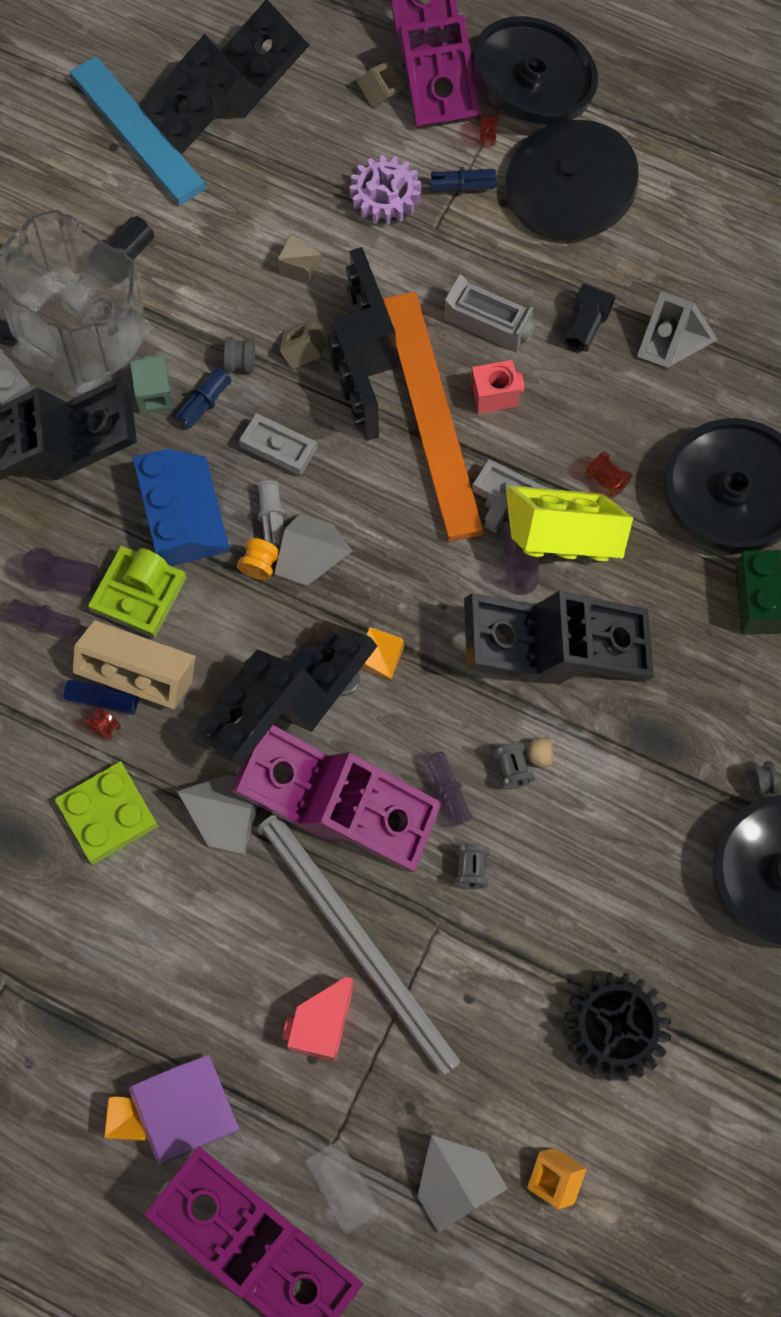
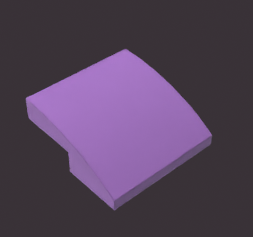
M210 1055L160 1073L129 1088L158 1165L192 1153L198 1146L202 1147L233 1135L240 1130Z

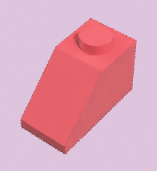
M344 977L297 1006L295 1017H287L283 1040H288L287 1047L290 1052L336 1062L354 988L353 978Z

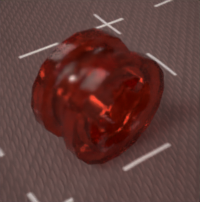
M482 113L479 144L490 141L491 145H496L499 115L488 118L486 114Z
M95 706L92 710L93 716L91 718L87 717L83 722L101 738L111 741L113 730H119L122 726L110 714Z

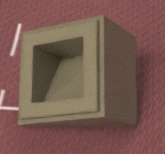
M390 61L370 69L356 80L373 108L405 90L404 84Z
M289 235L277 259L279 274L310 284L322 259V254L299 238Z
M308 320L284 331L280 352L290 367L296 369L322 357L325 338L315 322Z

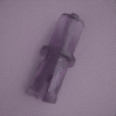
M13 599L12 604H9L7 610L8 621L35 628L38 633H44L47 630L67 637H76L81 626V621L78 618L54 612L49 605L41 607Z
M441 751L429 755L425 759V764L436 788L434 796L440 798L449 819L450 827L464 824L463 820L466 822L472 820L473 816L470 814L460 790L463 785L461 782H457L446 754Z

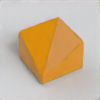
M369 627L367 636H370L378 647L360 670L392 680L404 650V640Z
M109 1096L104 1138L117 1141L149 1142L132 1098Z
M556 1148L540 1151L526 1189L558 1210L572 1206L577 1199L587 1168Z

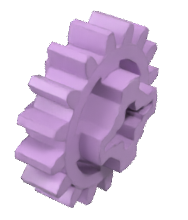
M384 155L380 156V162L377 163L369 158L367 168L358 165L357 175H351V186L349 187L350 198L353 199V208H361L362 218L367 217L369 214L373 215V223H377L380 218H384L386 224H390L391 217H396L401 222L403 221V212L412 215L414 213V205H419L421 181L418 180L417 170L410 171V163L408 161L399 165L398 157L396 156L392 158L391 162L386 161Z

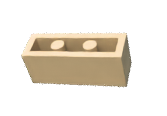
M94 620L75 644L73 673L175 709L192 684L196 656Z

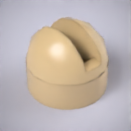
M541 737L534 739L527 747L526 753L529 761L538 767H553L552 738Z

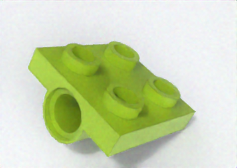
M121 546L88 607L90 612L155 639L187 576L184 571L167 565V562L161 556L150 550L140 548L136 552Z

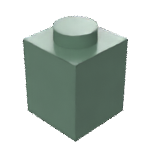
M144 356L139 360L130 361L135 398L140 414L174 409L165 357Z

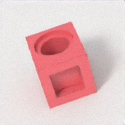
M513 360L472 367L471 388L477 413L481 414L518 407L519 395L524 392V380L522 373L515 371ZM500 384L505 387L498 389L494 388L492 385Z

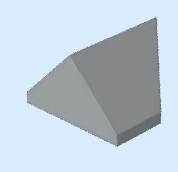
M661 291L637 357L669 368L718 339L694 302Z
M300 513L285 528L274 576L308 588L310 583L353 551L333 524Z
M222 776L177 791L209 848L245 856L259 806L230 792L236 776Z
M431 1135L417 1197L437 1232L440 1233L508 1188L486 1152Z

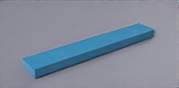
M97 56L70 71L71 78L179 206L206 190L205 182Z

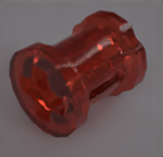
M604 451L591 462L585 476L588 479L594 478L608 490L607 495L614 498L628 485L632 478V473L629 470L623 471L610 460V454Z

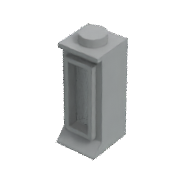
M461 274L445 299L444 321L516 353L523 341L529 342L536 326L532 322L534 308L530 307L528 309L469 283Z

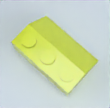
M507 485L506 497L511 538L523 549L524 553L537 557L544 556V553H555L567 559H575L577 555H585L597 561H608L609 557H624L633 517L604 494Z

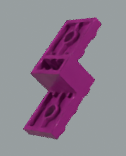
M390 0L401 68L406 67L416 128L479 117L480 109L475 79L472 73V59L465 15H458L456 0H431L427 4H420L416 0ZM444 79L450 83L451 94L449 96L440 97L435 93L434 84L437 80Z
M274 725L242 764L230 792L325 841L347 840L407 872H415L442 802L350 752L328 755ZM277 763H282L288 772L287 779L283 784L278 783L273 776V769ZM393 810L399 814L401 824L397 831H393L388 825V816Z
M200 1146L197 1147L144 1214L240 1299H247L267 1317H340L364 1285L354 1274ZM209 1195L215 1200L216 1211L212 1218L201 1221L195 1217L193 1205L198 1197ZM302 1278L313 1280L317 1286V1296L309 1304L299 1303L294 1296V1286Z

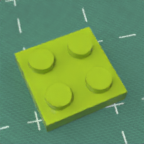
M121 761L55 798L56 803L92 865L159 827Z

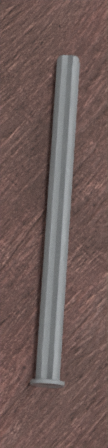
M273 814L264 820L257 828L259 834L264 833L438 1072L441 1075H446L455 1069L460 1063L459 1058L282 818Z

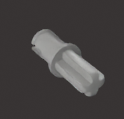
M266 480L257 485L261 510L258 513V520L262 522L264 540L280 549L284 535L283 519L286 517V513L281 508L279 483L274 480Z

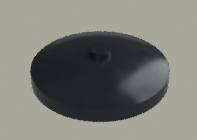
M515 16L493 22L479 35L471 57L472 73L483 94L502 111L530 123L553 125L562 121L574 120L589 107L598 86L597 68L586 47L565 29L538 18Z
M590 120L562 121L535 132L520 145L513 155L506 176L509 202L519 221L538 235L562 241L589 238L611 228L628 212L635 200L639 186L638 162L629 142L613 128Z
M726 418L702 424L683 437L671 454L664 479V492L668 507L682 529L702 544L725 552L759 551L780 542L781 433L756 421Z
M781 795L753 802L735 815L717 842L712 869L718 898L732 921L750 937L763 944L781 949Z

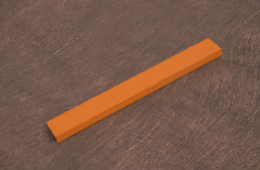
M415 291L383 298L396 331V352L448 543L483 535V527L417 293Z

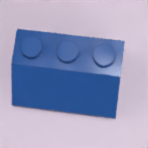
M165 449L133 457L155 552L167 562V565L175 566L230 552L205 456Z

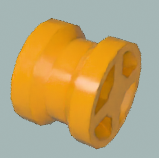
M248 538L244 545L246 553L238 560L237 568L240 572L251 578L264 581L269 580L273 573L271 565L278 560L280 550L265 540Z

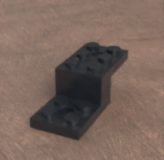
M265 0L224 48L204 33L140 108L178 151L184 153L226 105L245 118L310 44L270 1ZM271 39L272 46L270 50L261 54V46L266 40ZM184 99H188V106L186 110L182 113H178V105L180 104V102Z
M363 247L349 251L350 265L345 267L350 285H347L350 302L352 305L357 304L360 311L331 319L332 334H328L327 337L332 351L329 353L332 368L335 373L340 372L342 378L340 388L344 400H350L353 410L350 412L356 430L362 429L366 441L379 438L378 402L368 377L396 368V331Z
M121 375L68 402L37 387L0 406V480L25 468H29L57 481L137 443L130 380ZM104 415H105L104 423L102 424V426H101L100 428H98V426H99V425L101 424V422L103 421V417H104Z
M558 591L534 606L474 593L464 598L467 668L554 684H561L585 671L642 682L654 678L648 609L564 591ZM496 628L505 636L506 644L498 640ZM613 632L621 640V647L614 641Z
M324 620L290 662L257 649L245 661L241 670L230 684L222 690L218 699L206 714L199 719L197 725L188 736L197 745L242 766L278 718L312 732L378 645L370 636Z

